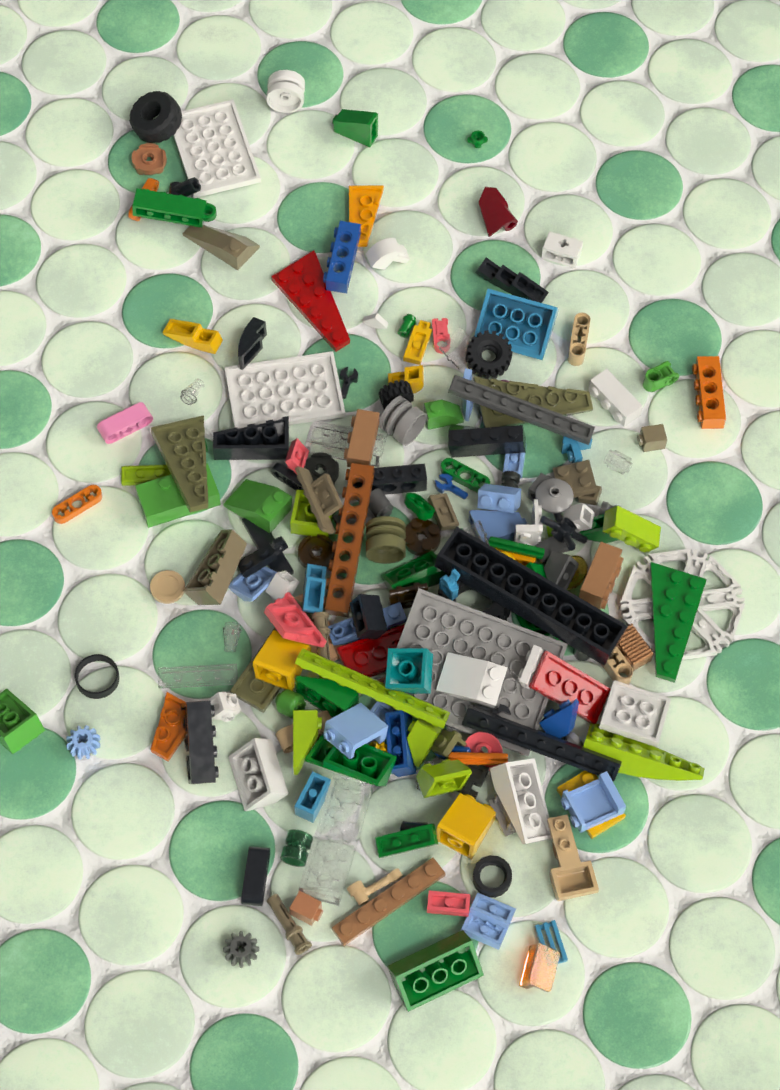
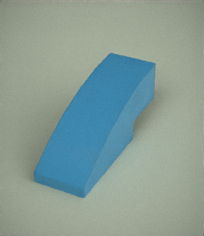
M307 564L304 576L302 611L310 613L323 612L327 567Z

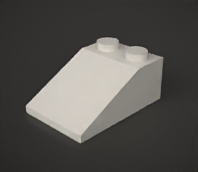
M448 652L436 691L494 709L508 667Z

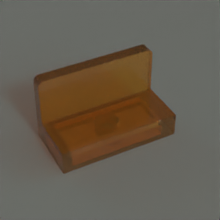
M541 943L529 946L519 986L525 989L536 987L545 992H550L560 952Z

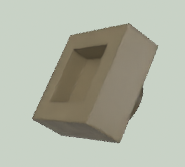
M597 486V493L579 496V503L597 506L602 493V487Z

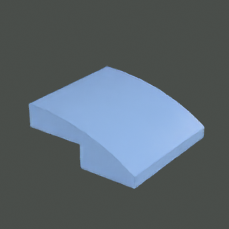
M465 368L463 378L472 381V370ZM462 398V413L465 421L469 422L474 402Z
M477 893L470 907L469 917L466 918L461 930H464L470 938L499 950L516 908Z

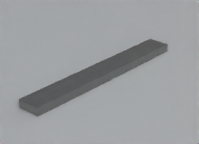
M454 375L448 391L452 395L589 445L595 429L592 425Z

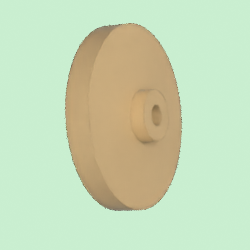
M166 570L159 572L151 580V594L160 603H174L184 594V579L175 571Z

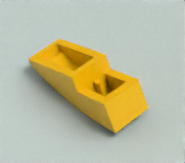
M170 319L162 332L163 335L183 345L216 354L223 341L218 331L204 329L199 323Z

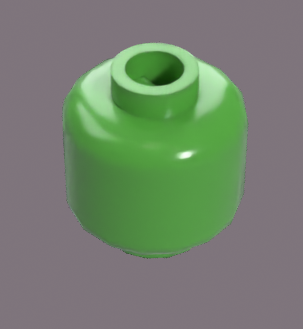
M286 689L279 693L275 699L277 711L289 718H293V710H305L306 708L304 696L293 690Z

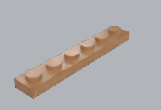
M434 857L337 923L332 927V931L343 946L347 945L442 879L446 873Z

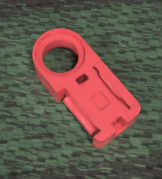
M438 318L432 319L434 350L440 354H444L450 349L447 318H442L441 321H438ZM440 341H444L447 345L445 347H439L437 343Z

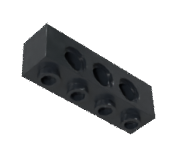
M425 463L374 468L371 491L381 489L385 495L427 491ZM356 482L353 484V487L360 488L363 486V484L360 482Z

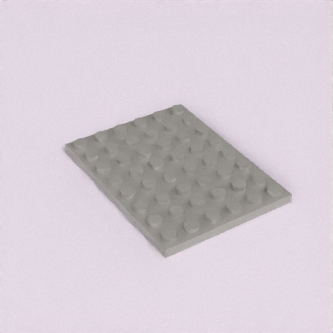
M419 588L397 648H427L433 654L431 694H407L450 712L445 726L472 735L480 731L463 726L462 722L468 706H473L475 703L436 691L448 652L508 667L494 709L498 708L500 704L505 705L510 710L511 715L502 712L497 715L538 730L539 722L543 717L549 698L532 688L522 687L518 679L519 672L522 668H525L527 663L526 655L529 650H532L534 645L541 647L543 652L548 651L563 660L568 644ZM498 739L503 748L527 757L529 756L531 750Z

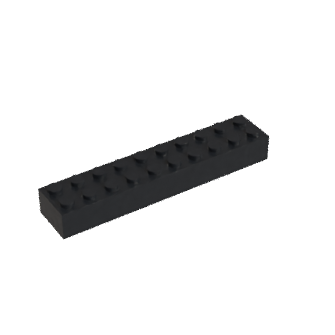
M456 527L437 554L434 565L436 568L448 575H451L452 570L456 569L460 574L458 579L460 582L604 666L628 625L459 527Z

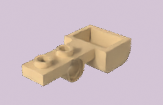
M568 814L548 818L547 823L552 838L553 852L559 864V867L551 869L549 874L557 902L598 893L599 888L591 860L586 862L580 861Z

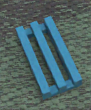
M553 920L542 925H535V931L547 967L567 962L568 958L556 921ZM551 927L559 948L561 958L558 957L549 928ZM541 930H545L554 958L552 961L550 960Z

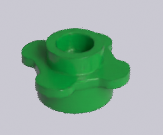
M477 130L472 132L467 141L472 143L475 148H481L483 143L488 142V138L482 131Z

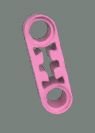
M140 402L101 421L97 425V430L107 444H111L148 426L153 421V417L145 404Z

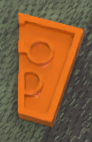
M167 692L160 714V721L151 746V752L169 762L185 738V735H187V731L184 730L182 725L185 710H181L180 703H185V701Z

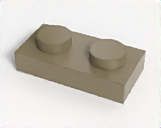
M447 493L430 495L427 500L435 509L434 517L440 531L456 529L459 526V522Z

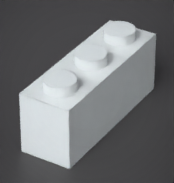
M605 369L590 380L588 390L591 396L596 397L602 407L608 410L613 415L614 420L623 427L641 416L643 406L608 369Z

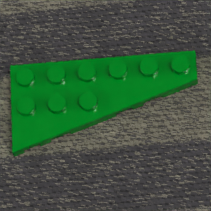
M651 562L655 674L658 678L675 683L707 579Z

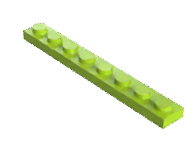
M302 648L295 661V664L299 665L302 669L315 672L323 678L331 679L341 686L354 689L356 692L370 696L378 702L386 703L396 710H402L415 718L425 720L433 726L444 728L450 712L407 693L386 689L384 683Z

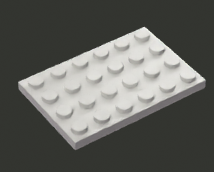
M233 99L181 111V124L173 136L187 179L195 177L201 185V190L193 194L194 198L261 182L258 168Z
M333 351L249 363L243 370L239 368V365L225 367L235 428H244L249 424H263L267 420L272 419L273 421L281 420L285 416H289V425L346 417Z

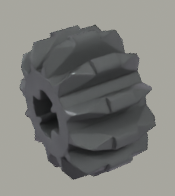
M243 931L239 932L238 937L232 933V940H225L227 946L223 947V952L227 953L225 959L226 961L231 960L232 966L239 962V967L243 968L244 962L250 966V959L257 960L255 953L259 952V946H256L258 943L256 938L251 939V933L246 934L245 937ZM242 946V949L245 948V951L241 953L240 950L238 951V947Z

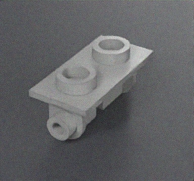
M496 793L494 795L495 798L488 800V802L496 812V819L506 837L515 833L516 830Z

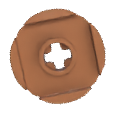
M153 143L140 145L139 149L133 151L131 157L132 165L139 175L161 174L167 163L165 151Z

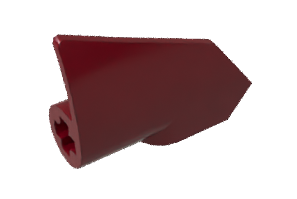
M485 187L478 204L488 237H491L502 227L505 231L512 230L516 227L518 220L509 210L507 201L497 188Z

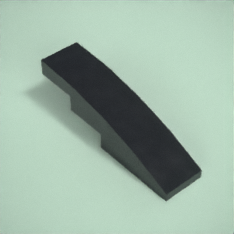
M487 257L475 272L493 285L517 297L542 303L549 293L523 273L519 272L517 275L505 265L499 267Z

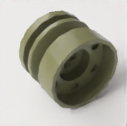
M381 516L373 518L366 523V557L370 561L380 564H391L399 562L406 557V524L404 521L396 517Z

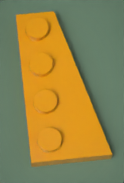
M384 185L349 186V222L361 224L358 247L368 246L384 191Z

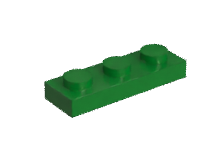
M432 823L375 837L379 858L438 845L435 824Z

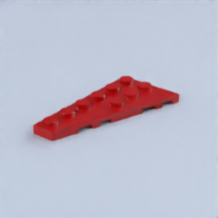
M315 250L271 276V279L330 347L337 352L350 344V338L331 291L326 290V283H323L324 273Z

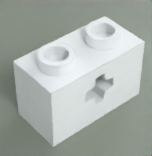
M549 231L543 246L542 258L576 268L582 252L583 241Z

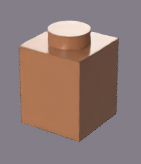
M300 890L289 908L291 916L311 926L315 921L318 922L323 914L322 902Z

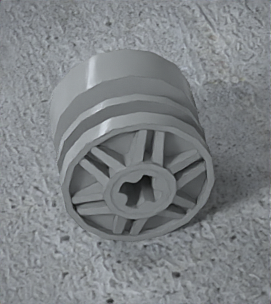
M398 396L383 411L380 417L379 428L386 431L389 435L393 434L395 440L406 446L413 442L424 428L427 414L418 407L412 408L411 402L406 401L402 396Z

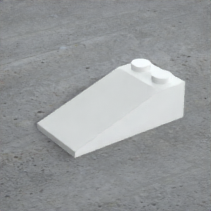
M535 758L507 762L489 768L494 789L522 844L552 839L547 823L549 814Z

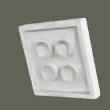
M614 680L599 728L657 747L671 698Z

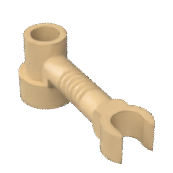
M397 868L368 887H365L360 880L350 885L347 891L351 897L355 898L358 905L361 906L370 900L368 897L370 894L402 878V874Z

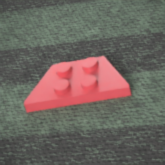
M287 592L284 598H278L274 603L266 606L264 613L282 638L318 647L325 646L326 639L307 614L302 611L301 606L290 592Z

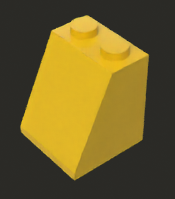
M273 630L253 661L256 679L292 691L296 685L295 678L300 676L303 670L299 665L295 664V661L302 648L311 652L310 644L284 639L278 631Z
M460 793L437 826L438 842L472 860L493 824L496 812L491 806L487 804L482 805L477 802L471 795Z

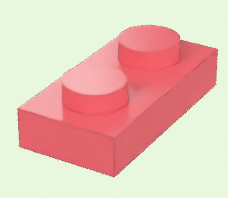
M298 438L291 442L285 460L288 468L296 474L295 468L298 466L304 468L309 454V450Z
M429 890L427 913L469 917L470 894Z

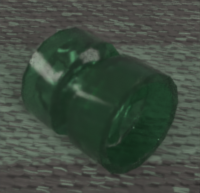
M289 830L285 839L287 846L283 847L280 860L291 866L305 867L309 856L307 851L311 849L313 836L301 830Z

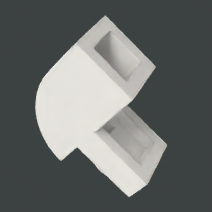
M396 238L383 239L374 244L366 253L371 267L385 270L393 261L406 264L410 260L407 249L404 245H399Z

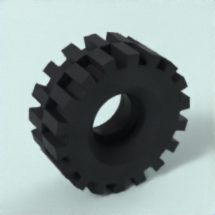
M486 330L483 335L481 332L477 333V337L473 336L467 346L465 360L468 362V369L472 368V373L475 375L477 372L480 378H482V375L486 376L485 379H489L490 376L496 379L498 374L502 376L504 371L508 370L513 351H511L512 346L511 344L508 345L509 340L507 338L503 339V334L501 333L499 336L496 335V331H492V334H489V330ZM485 350L493 351L496 358L493 361H486L482 358V352Z

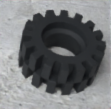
M396 380L394 383L389 382L388 386L384 385L380 392H378L384 410L398 396L404 397L409 402L414 401L410 383L400 380L398 382Z

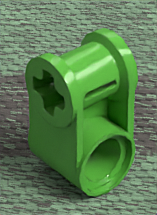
M665 361L647 370L643 381V388L648 392H655L675 383L679 379V374L674 372L669 361Z

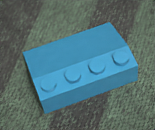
M487 289L474 336L477 337L479 332L483 335L486 330H489V334H492V331H496V335L499 336L501 333L503 334V339L507 338L509 340L508 345L511 344V351L514 353L543 360L559 310L554 306Z

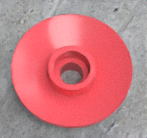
M476 732L465 741L467 743L465 747H470L471 749L470 753H485L482 751V747L488 749L487 753H503L499 740L486 732ZM484 765V766L489 767V768H492V767H495V766H498V765Z

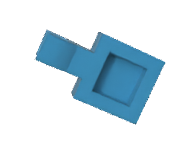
M456 569L452 570L449 577L444 575L440 578L439 588L452 601L458 597L459 590L456 581L459 579L460 574Z

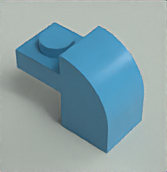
M563 436L561 452L562 454L567 453L569 462H580L583 459L581 450L591 449L592 438L589 445Z

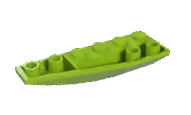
M590 723L583 747L622 761L618 773L657 780L686 781L703 779L705 768L697 763L689 762L657 747L600 729V724Z

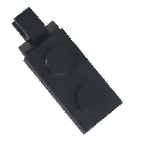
M280 536L240 560L238 567L244 578L249 577L278 559L277 555L289 548L284 538Z

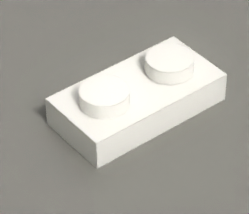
M534 645L532 650L528 651L526 666L519 672V682L522 687L530 689L529 684L543 655V650L539 646Z

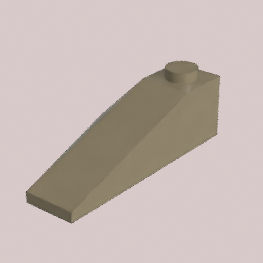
M203 225V228L189 226L183 232L184 237L236 270H239L260 248V245L245 236Z

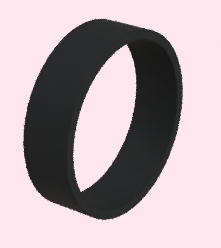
M101 654L85 657L77 665L74 674L79 691L84 696L92 699H101L112 694L116 690L120 679L116 663L108 656ZM95 661L109 663L116 670L113 684L100 692L87 691L78 683L80 671L87 664Z

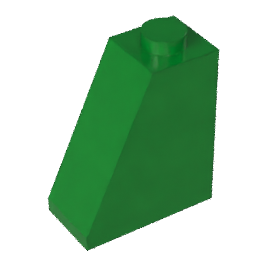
M342 109L333 118L332 124H334L335 133L367 147H371L378 136V113Z

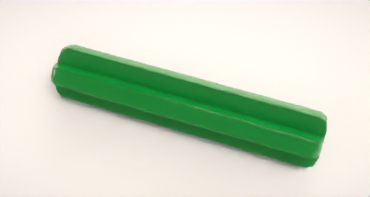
M493 536L488 541V545L495 549L537 559H543L545 553L544 548Z

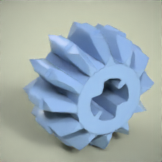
M78 725V731H70L71 736L66 738L68 742L66 747L67 750H71L70 753L73 757L77 755L78 759L81 760L83 755L89 759L90 753L93 755L97 754L96 749L100 748L101 745L98 742L100 741V735L96 734V729L89 730L87 725L84 729H81Z

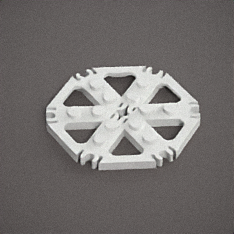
M691 548L648 554L643 559L646 565H642L639 561L636 563V566L634 564L620 602V610L628 611L627 614L622 615L623 623L626 625L633 624L638 633H640V636H642V639L651 648L653 654L655 653L654 640H651L638 626V622L641 620L653 619L652 598L632 599V593L638 580L643 579L651 586V562L661 564L663 562L681 560L686 565L684 572L703 577L704 572L709 570L726 586V588L703 591L692 630L704 641L705 647L685 651L682 660L715 656L717 653L722 652L719 644L729 647V644L732 643L745 605V598H738L736 596L742 594L741 585L711 555L709 560L706 561L707 553H704V556L700 558L696 555L698 550L695 549L691 556ZM721 609L731 610L733 615L728 629L722 631L705 612Z

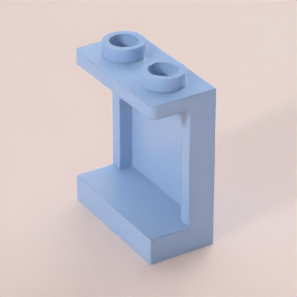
M359 703L327 720L323 736L341 753L351 759L354 757L357 748L375 739L379 744L385 741L388 725L366 706Z
M607 771L600 774L599 779L570 792L564 790L561 799L563 808L568 810L571 815L572 825L574 828L577 827L580 833L624 814L626 805Z

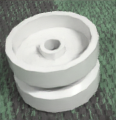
M279 70L271 74L268 79L266 96L267 104L270 108L281 113H293L301 109L304 104V78L297 72L290 70Z

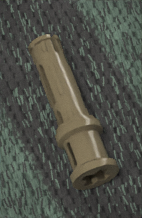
M316 612L311 615V618L314 620L316 628L327 641L324 647L317 646V655L330 660L328 636L331 632L328 628L327 620L329 613Z
M274 894L269 897L267 903L284 928L286 939L290 940L294 946L295 954L300 955L309 950L312 943L307 941L302 933V927L296 925L279 895Z

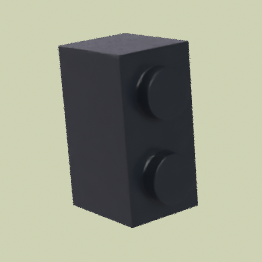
M359 594L350 602L357 638L378 639L388 631L379 595Z

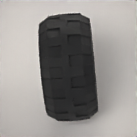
M161 91L149 92L138 98L129 115L132 129L140 139L147 143H160L170 139L179 129L182 120V113L178 103L168 93Z

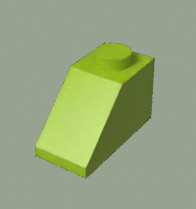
M422 719L413 720L407 730L410 732L407 741L416 767H419L424 762L442 730Z

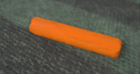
M451 752L448 759L451 761L460 760L466 765H501L508 762V754Z

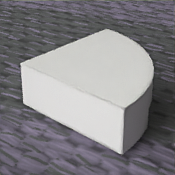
M378 313L364 316L362 321L366 325L377 329H386L388 326V322Z

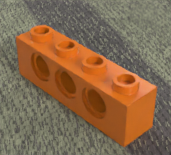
M697 356L696 363L692 366V373L696 375L694 390H697L698 393L696 395V406H699L697 421L701 422V429H723L726 421L719 356Z

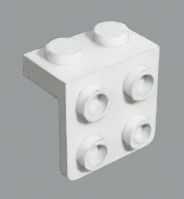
M538 499L533 501L532 525H516L514 542L531 546L541 542V533L543 532V523L540 522L542 505H538Z

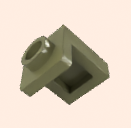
M443 729L436 738L431 750L435 754L448 757L455 745L465 747L467 743L461 739L463 736L459 732Z

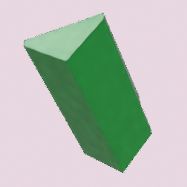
M430 551L381 574V578L388 590L396 589V586H412L413 583L417 582L419 584L427 583L429 588L439 584L440 578L446 573L434 566L437 555Z
M322 734L306 756L305 762L380 787L387 785L397 756L364 744L357 748L354 757L349 759L327 741Z

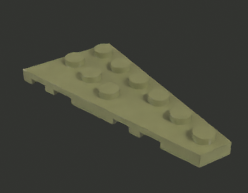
M473 377L476 383L565 416L593 410L589 391L566 390L551 386L543 387L536 384ZM479 405L484 428L528 423Z
M204 415L151 427L154 441L189 512L207 509L208 486Z

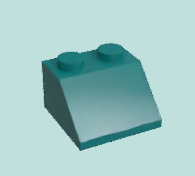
M388 648L385 688L410 694H431L433 654L427 648Z

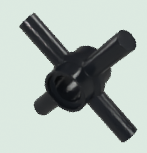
M553 513L556 521L546 516L541 517L540 522L553 528L551 531L552 535L558 541L565 542L569 551H573L576 548L572 538L583 544L587 542L588 538L575 531L577 529L575 523L567 517H562L561 513Z

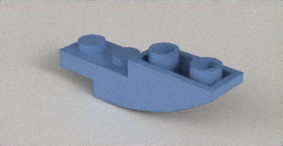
M400 602L383 608L387 630L407 621ZM353 617L328 626L331 632L329 636L333 645L349 644L363 639L357 638Z

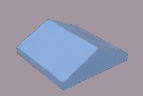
M265 566L247 578H244L240 573L230 583L228 588L243 601L253 602L269 586L277 572Z

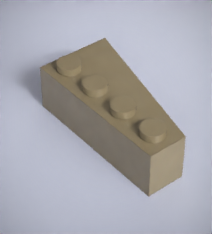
M221 530L183 592L198 605H221L247 543L234 530Z

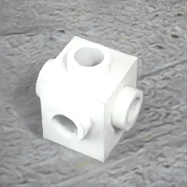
M225 691L217 692L207 700L211 701V705H214L215 716L212 719L228 722L241 712L236 694Z

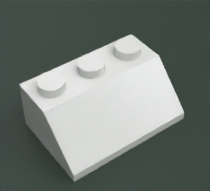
M254 738L228 756L245 811L275 804L289 794L272 740Z

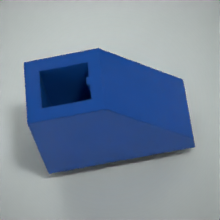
M568 699L559 705L560 708L556 711L552 708L543 714L544 718L539 723L546 734L562 738L572 731L578 711V699L571 702Z

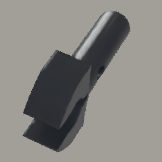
M345 367L340 372L339 379L344 381L341 388L343 399L347 397L350 384L358 382V372L355 368L349 378L347 376L348 367Z
M478 703L473 705L495 715L501 712L511 715L508 707L502 704L496 709Z

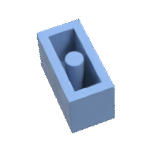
M485 483L478 490L477 508L515 513L520 507L521 488Z

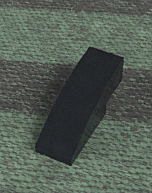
M253 317L247 324L239 341L238 360L241 370L263 349L262 340L267 335L266 321Z

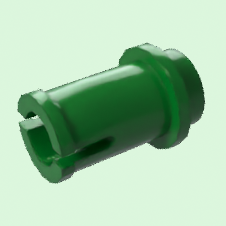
M407 314L403 317V323L397 332L401 337H408L412 327L416 325V317L412 314Z

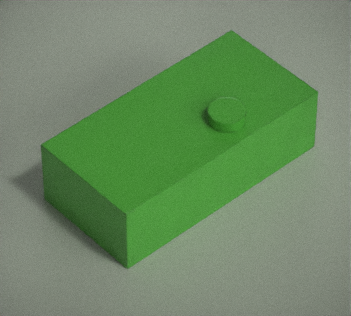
M206 463L207 509L220 506L221 502L219 491L209 465ZM172 475L135 485L137 497L148 528L207 510L203 509L190 513Z

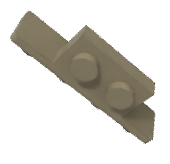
M296 467L297 479L303 486L304 495L309 500L310 509L318 521L319 529L326 533H335L329 516L343 507L330 475L325 473L313 481L308 469Z

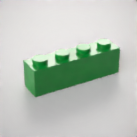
M136 188L132 205L133 216L203 228L207 200Z

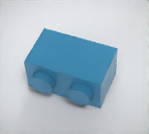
M312 771L294 806L295 815L314 823L331 790V779Z

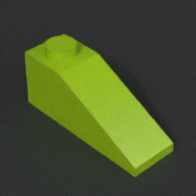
M293 710L294 775L299 774L306 756L311 751L318 737V729H322V717H318V710Z

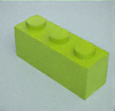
M618 505L606 510L604 515L603 532L609 534L612 538H617L627 545L634 546L641 552H650L659 547L660 526Z

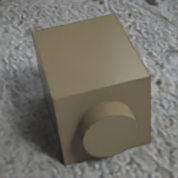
M663 424L641 427L637 440L639 446L642 445L643 452L665 449L667 436Z

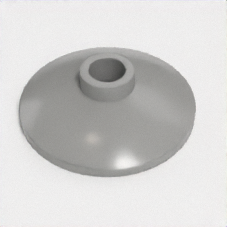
M556 478L543 481L537 487L535 498L538 499V505H542V509L549 513H561L571 506L574 497L570 485Z

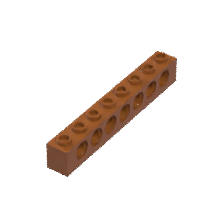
M351 463L350 469L346 470L345 480H348L347 487H343L342 498H345L343 507L339 509V516L342 517L341 522L336 525L335 534H338V539L333 542L332 552L335 553L334 560L330 559L329 571L332 572L331 578L326 580L325 589H328V594L324 596L323 608H325V612L329 613V615L349 618L350 602L353 597L374 478V466ZM356 482H360L363 484V486L360 488L353 487V484ZM357 500L360 503L357 506H351L350 502ZM350 518L356 519L354 524H348L346 521ZM347 536L353 538L350 543L344 542L343 539ZM344 554L350 556L347 561L340 560V557ZM339 573H345L347 575L346 578L342 580L338 579L336 576ZM336 591L343 592L341 598H335L333 594Z

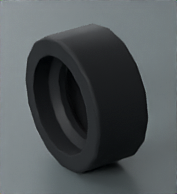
M489 855L481 858L473 869L475 889L480 894L494 898L508 891L512 881V870L509 863L499 856ZM493 865L503 870L505 875L504 881L499 887L492 888L482 883L480 873L484 867Z

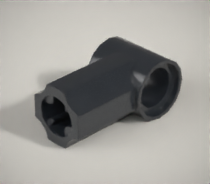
M195 177L182 183L172 182L170 183L168 194L188 197L199 192L201 185Z

